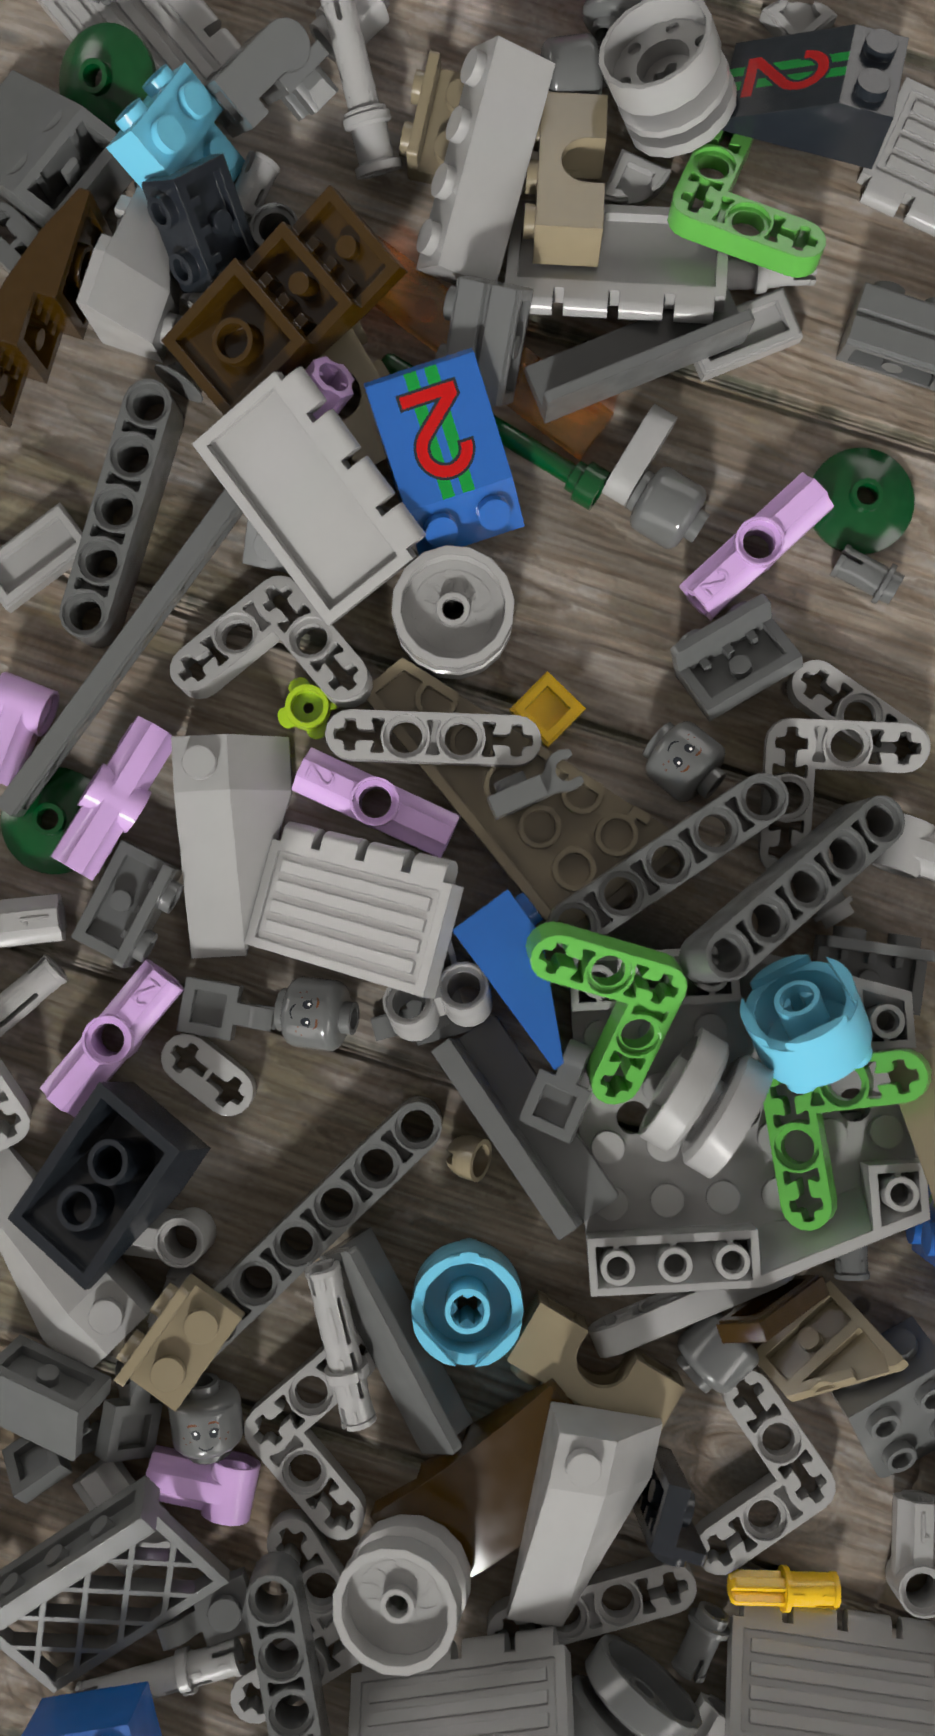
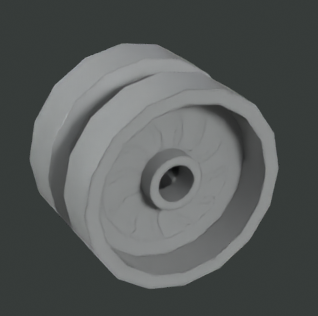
M446 545L423 552L404 568L393 589L391 614L401 648L417 667L437 678L461 680L484 672L500 658L511 636L515 599L507 576L492 558L470 547ZM458 608L463 609V615L456 620L446 618L442 612L444 609L452 613Z
M701 1027L691 1037L679 1056L675 1058L660 1081L638 1133L641 1138L663 1151L677 1145L687 1134L682 1148L684 1164L710 1179L717 1175L727 1164L755 1121L772 1084L774 1071L748 1054L738 1057L725 1069L729 1057V1044Z
M398 1514L378 1521L361 1537L352 1557L342 1571L333 1593L334 1624L342 1644L361 1664L381 1674L410 1676L430 1669L448 1652L471 1592V1567L462 1544L445 1526L421 1515Z

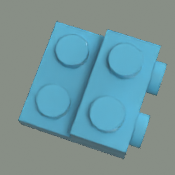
M185 62L173 71L167 64H164L142 86V89L148 95L144 101L137 98L116 118L115 123L121 130L106 148L141 188L142 182L151 177L169 176L208 155L221 153L224 154L234 182L240 174L245 160L214 123L223 111L222 107Z

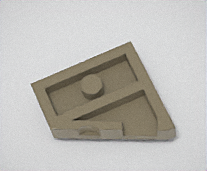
M831 1280L826 1283L829 1292L827 1297L756 1349L759 1354L758 1365L791 1402L903 1371L909 1365Z

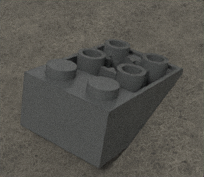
M14 70L1 83L0 198L37 227L42 229L78 188L89 190L92 193L104 216L133 181V178L106 148L117 133L83 106Z

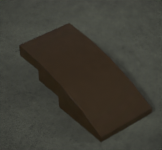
M329 185L292 227L282 221L245 263L234 258L161 341L219 411L225 415L274 371L282 372L286 377L298 367L302 366L306 369L312 360L324 354L360 321L408 271L341 193Z
M78 188L44 225L0 288V425L11 428L26 378L47 384L63 334L84 340L89 322L76 303L93 250L101 234L113 237L89 190Z
M553 1378L470 1424L466 1429L463 1441L460 1442L462 1445L461 1449L453 1455L438 1454L421 1463L417 1478L375 1501L370 1517L377 1523L398 1514L421 1515L445 1526L462 1544L471 1567V1577L477 1575L520 1547L550 1403L554 1401L575 1404L566 1396Z

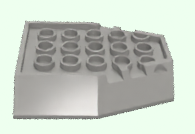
M714 946L711 951V957L714 965L718 967L720 957L717 948ZM680 949L657 950L674 957L680 965ZM769 954L745 976L735 981L699 984L691 981L685 975L688 986L686 995L640 1089L633 1098L626 1102H640L648 1110L653 1095L666 1071L675 1058L679 1056L691 1037L701 1027L729 1044V1057L725 1069L731 1062L744 1054H748L761 1062L741 1019L740 1004L742 998L746 1002L750 992L753 990L750 982L756 974L783 957ZM616 956L602 957L593 965L591 973L597 977H610L620 969L622 960ZM573 958L575 966L578 968L579 959ZM636 966L635 975L641 976V974H640V972H639V970H638V968H637V966ZM663 974L659 981L646 979L653 990L658 983L668 984L669 982L666 974ZM852 976L872 1027V1051L916 1048L912 992ZM570 988L572 1039L595 1048L617 1001ZM644 1019L632 1020L624 1026L621 1036L627 1039L640 1038L647 1033L651 1023ZM617 1051L618 1056H619V1058L621 1059L622 1054H620V1053ZM868 1062L874 1077L873 1096H882L877 1085L891 1082L888 1073L875 1074L876 1062ZM620 1065L614 1075H624ZM853 1070L842 1079L831 1083V1087L838 1096H841L844 1091L851 1088L860 1090L861 1079L859 1074ZM585 1071L579 1085L592 1090L587 1072ZM604 1075L603 1077L605 1082H610L613 1076ZM786 1084L777 1085L776 1091L778 1096H787L791 1108L790 1114L780 1116L781 1124L784 1125L796 1119L810 1120L808 1111L796 1115L794 1099L800 1094L790 1091ZM593 1094L578 1127L579 1136L619 1193L617 1200L585 1221L591 1297L762 1288L931 1220L928 1183L919 1159L915 1158L914 1144L899 1104L867 1107L861 1118L854 1121L845 1119L839 1111L823 1113L837 1194V1209L828 1222L821 1228L812 1231L800 1230L788 1222L782 1212L764 1105H762L755 1121L730 1160L717 1175L710 1179L684 1164L682 1148L687 1134L677 1145L663 1151L641 1138L638 1133L639 1131L627 1132L618 1125L617 1113L619 1108L626 1102L606 1104L598 1100ZM793 1130L785 1138V1149L792 1159L805 1162L813 1156L814 1143L807 1133ZM818 1168L804 1173L789 1172L792 1181L800 1177L803 1178L805 1190L804 1194L795 1201L797 1207L807 1208L809 1217H814V1211L823 1206L821 1198H813L811 1196L808 1179L812 1176H819Z

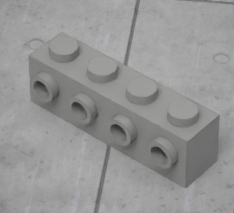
M499 35L475 46L467 54L460 75L464 87L459 106L453 110L446 127V139L449 140L445 160L438 167L431 185V194L435 197L430 217L422 225L417 238L416 246L420 256L416 270L453 285L457 284L458 276H477L498 280L555 63Z

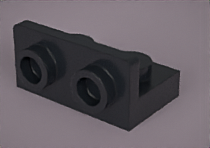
M223 153L208 155L169 176L151 177L142 182V189L147 199L148 213L153 223L158 227L169 256L170 270L179 282L183 292L204 293L234 258L245 263L257 250Z
M658 1446L651 1478L633 1507L634 1513L650 1552L658 1560L670 1566L680 1568L685 1567L687 1562L705 1566L708 1553L692 1522L695 1495L691 1492L692 1490L672 1450Z

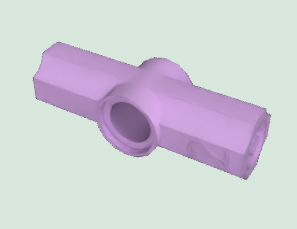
M803 472L800 473L754 517L745 521L726 543L680 584L679 587L684 592L687 600L699 613L705 615L710 621L715 618L834 508L828 492L815 478H811ZM752 535L763 538L768 544L769 555L759 559L750 556L744 549L743 539Z
M136 716L120 739L108 763H103L89 782L77 804L80 806L78 812L50 857L93 881L97 873L100 872L108 855L111 854L112 848L122 832L127 833L145 807L151 795L149 788L172 752L171 737L173 736L169 732L140 716Z
M313 747L310 748L307 755L303 758L291 788L292 791L357 820L369 828H374L442 858L460 819V815L401 789L385 778L373 776ZM373 789L385 790L391 796L389 811L379 818L368 817L362 811V799L367 792Z
M146 959L99 1017L94 1018L86 1025L80 1040L42 1084L40 1089L46 1095V1099L59 1110L76 1117L99 1082H108L122 1064L138 1051L142 1040L184 991V987L164 968ZM108 1023L118 1026L123 1032L124 1045L118 1053L108 1050L103 1045L101 1039L102 1031Z

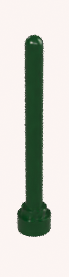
M392 353L384 355L381 359L389 374L414 367ZM494 415L504 447L564 482V489L572 494L570 498L572 501L589 511L593 508L612 472L594 461L589 465L583 461L575 464Z

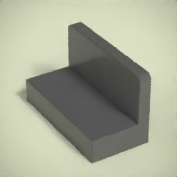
M19 1335L0 1352V1426L70 1461H74L82 1453L84 1421L110 1395L111 1376L23 1335Z

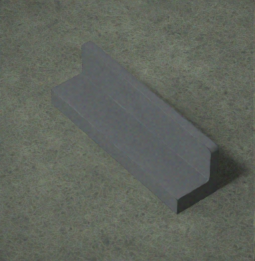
M727 286L724 312H713L712 324L673 322L674 309H666L663 311L662 321L639 320L525 367L524 375L546 424L744 343L755 321L751 309L739 313Z
M491 1015L487 1017L484 1022L476 1025L460 1038H449L431 1051L558 1240L567 1236L585 1221L618 1199L619 1193L577 1132L572 1143L568 1144L518 1121L537 1073L497 1016Z
M372 1228L361 1229L319 1258L320 1260L334 1259L335 1261H340L343 1284L353 1323L421 1453L453 1455L462 1448L457 1435L472 1424L473 1421L443 1363L432 1357L418 1341L412 1322L411 1302Z

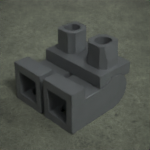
M287 17L277 18L249 38L204 84L223 109L217 120L232 138L253 129L269 113L259 100L260 97L268 105L281 99L298 121L304 119L308 114H316L339 90L319 65L329 53L319 40L310 44L306 30L296 20Z

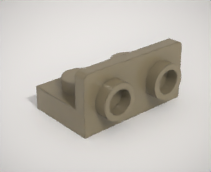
M429 51L426 69H417L415 72L411 104L417 105L414 122H404L399 145V155L407 157L408 179L432 184L438 167L444 163L449 140L446 139L447 123L453 110L459 106L464 83L460 79L461 72L442 69L441 53Z
M191 1273L180 1288L170 1282L149 1310L158 1319L146 1335L136 1329L116 1357L124 1366L113 1380L123 1387L131 1379L175 1412L245 1314L243 1310Z

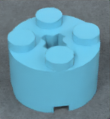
M809 954L788 956L763 968L750 982L753 990L750 992L746 1002L742 998L740 1004L741 1019L761 1062L774 1071V1079L786 1084L790 1091L797 1094L809 1093L816 1087L831 1084L842 1079L853 1070L868 1064L873 1053L871 1048L872 1027L851 973L842 963L835 959L826 957L828 963L811 961Z
M471 1238L446 1244L434 1251L420 1267L415 1278L412 1294V1322L415 1335L422 1347L443 1364L455 1367L456 1365H475V1367L494 1363L503 1357L515 1344L522 1326L524 1302L520 1279L510 1260L493 1246ZM461 1295L466 1298H470L473 1295L476 1296L477 1308L473 1310L470 1306L465 1305L458 1309V1297Z

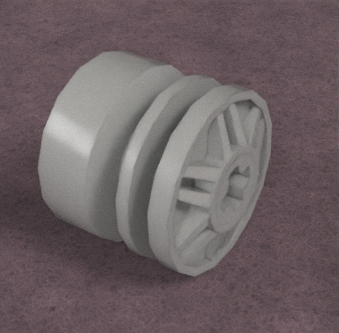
M643 0L626 10L609 28L600 46L599 67L618 106L627 131L635 147L649 156L671 158L693 152L710 142L727 125L736 107L737 87L730 72L728 61L721 50L722 43L713 17L703 0Z

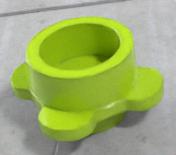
M295 678L288 686L290 693L286 698L285 707L278 711V721L286 729L297 727L307 731L310 738L321 739L325 737V730L331 711L338 708V706L332 703L320 688L310 685L306 678ZM310 703L314 706L312 713L304 712L306 704Z

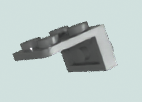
M913 1316L881 1333L909 1364L903 1371L830 1391L848 1419L872 1468L880 1478L909 1469L916 1460L935 1450V1346Z

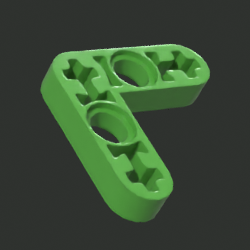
M721 130L710 142L692 152L673 193L667 219L670 229L684 239L786 276L800 278L814 273L826 246L824 232L818 225L809 220L731 193L747 160L753 138ZM725 136L732 138L728 149L719 146ZM702 168L715 169L721 172L724 177L721 179L707 178L699 170ZM695 198L704 201L703 207L698 210V213L691 212ZM740 223L751 225L757 229L759 234L755 236L742 235L733 228V225ZM770 236L776 238L775 242L769 241ZM794 246L800 247V248L803 249V251L797 250V249H795V248H793V247H794Z
M551 921L539 925L527 937L525 946L532 970L538 977L549 982L617 1001L588 1061L586 1072L593 1094L598 1100L606 1104L624 1103L633 1098L638 1092L686 995L688 987L686 977L675 958L666 953L562 922ZM557 943H562L566 954L554 953L551 960L545 959L543 949L553 950ZM616 956L622 960L620 969L610 977H597L591 973L593 965L602 957ZM573 958L579 959L578 968H576ZM636 966H637V968H638V970H639L641 976L635 975ZM663 974L667 975L669 979L668 984L658 983L654 990L650 988L646 980L659 981ZM644 1019L651 1023L647 1033L640 1038L627 1039L621 1036L624 1026L632 1020ZM617 1051H618L620 1054H622L621 1059L619 1058ZM619 1065L623 1071V1076L614 1075ZM607 1075L613 1077L611 1078L610 1082H605L603 1076Z
M904 1048L877 1051L872 1053V1058L869 1061L876 1062L875 1074L887 1073L896 1069L898 1065L897 1059L904 1060L907 1069H917L919 1078L910 1083V1091H903L900 1082H885L877 1085L882 1096H873L874 1077L870 1067L866 1064L861 1068L855 1069L861 1079V1089L856 1097L847 1099L838 1096L833 1091L831 1084L816 1087L813 1091L800 1094L794 1099L796 1115L808 1111L810 1120L796 1119L784 1125L781 1124L780 1116H786L791 1113L790 1102L787 1096H778L776 1086L782 1083L773 1078L763 1105L780 1205L784 1217L791 1225L800 1230L812 1231L819 1229L833 1217L837 1209V1194L823 1113L901 1104L916 1100L928 1090L932 1081L931 1067L928 1060L921 1053ZM800 1130L812 1138L814 1153L810 1160L805 1162L796 1161L787 1154L785 1138L790 1131ZM818 1168L819 1176L809 1178L808 1185L811 1196L813 1198H821L823 1206L814 1211V1217H809L807 1208L797 1207L795 1202L796 1199L804 1194L803 1178L800 1177L792 1181L789 1172L804 1173Z

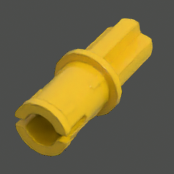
M779 1565L777 1570L737 1569L729 1573L727 1577V1593L731 1603L734 1605L780 1607L782 1613H789L792 1607L830 1608L831 1610H837L841 1604V1584L836 1571H790L787 1565Z

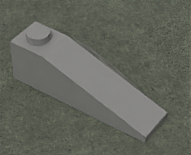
M134 180L136 190L133 197L121 194L114 208L115 216L118 219L113 237L101 234L93 250L76 303L103 344L163 363L168 348L161 340L182 317L179 315L180 284L170 270L169 256L158 227L153 223L148 213L147 199L144 191Z
M242 734L171 737L173 788L191 958L246 956L250 945L244 944L271 841L272 839L278 840L286 809L289 807L293 793L291 790L293 785L290 738Z
M10 1146L0 1152L1 1255L44 1342L51 1349L93 1368L150 1313L149 1310L159 1296L121 1257L91 1289L84 1290L7 1219L38 1174Z
M551 1401L507 1606V1619L558 1627L564 1625L651 1478L663 1425L660 1418Z

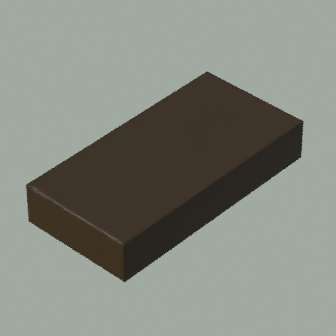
M795 1276L787 1284L738 1306L716 1324L722 1344L769 1341L829 1295L823 1276Z

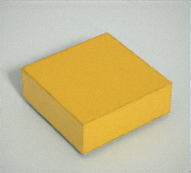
M547 671L509 709V712L512 715L527 717L533 721L540 730L541 744L548 749L586 708Z

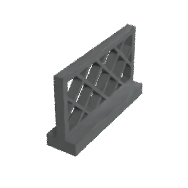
M146 1475L0 1569V1649L53 1693L229 1583L230 1569L159 1504L160 1488ZM156 1530L170 1542V1549L136 1547L137 1543L156 1532ZM106 1563L127 1564L125 1577L91 1575V1573ZM133 1565L167 1566L165 1579L132 1577ZM174 1567L199 1568L204 1573L203 1576L196 1580L172 1579ZM61 1592L82 1593L81 1605L47 1603V1601ZM89 1593L123 1595L122 1606L88 1605ZM129 1595L163 1597L162 1602L152 1608L128 1607ZM17 1620L38 1621L37 1633L14 1632L8 1626ZM45 1621L79 1623L78 1634L44 1633ZM85 1623L119 1625L118 1630L108 1636L84 1635ZM42 1651L74 1652L75 1657L56 1667L42 1656Z

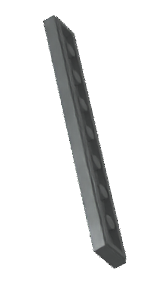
M226 489L223 490L0 796V809L12 817L19 818L25 815L243 515L242 510Z

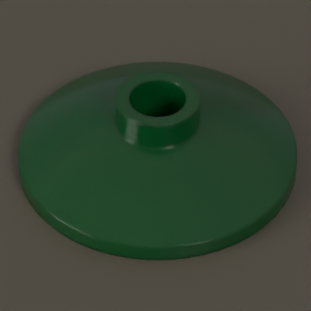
M110 22L89 26L73 39L64 54L59 74L60 95L83 106L118 133L121 129L115 123V120L120 113L137 98L144 101L148 96L142 89V86L156 72L152 54L145 42L127 27ZM101 70V82L98 86H95L96 76Z
M870 448L847 449L827 459L813 476L828 492V496L834 505V508L813 528L818 536L832 548L843 552L846 545L849 544L852 548L865 555L877 553L895 543L908 528L915 506L913 486L903 467L889 455ZM860 488L869 489L874 495L873 504L867 505L860 502L857 497V490Z
M59 767L23 817H12L1 811V831L9 851L20 863L34 871L45 874H66L74 871L50 857L80 808L77 804L91 781L88 777L75 770ZM53 809L58 814V823L53 829L47 830L42 825V816L47 810Z

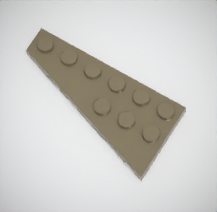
M403 657L373 680L371 694L366 700L374 710L491 714L460 696L458 692ZM400 723L392 730V733L408 753L416 750L421 744L422 733L412 723ZM455 725L449 729L445 736V745L452 753L457 755L470 753L477 744L476 733L467 725ZM483 725L486 735V743L482 754L484 757H494L492 745L509 746L511 756L515 757L521 756L523 747L532 746V739L529 740L523 737L522 734L514 729H511L508 737H493L495 725ZM540 746L539 753L532 762L526 766L516 768L418 764L519 890L527 896L546 923L551 910L558 903L669 829L639 807L631 805L566 761H561L556 765V774L564 781H570L575 777L582 776L584 782L578 789L569 793L552 795L541 802L495 821L487 802L488 796L497 793L493 784L521 771H524L527 780L539 774L541 775L544 772L548 758L553 754L543 746ZM659 847L651 859L654 872H659L678 856L677 853L671 848ZM616 877L607 883L604 897L606 902L614 908L632 894L634 890L626 879ZM576 908L564 911L557 921L585 930L588 929L586 915Z

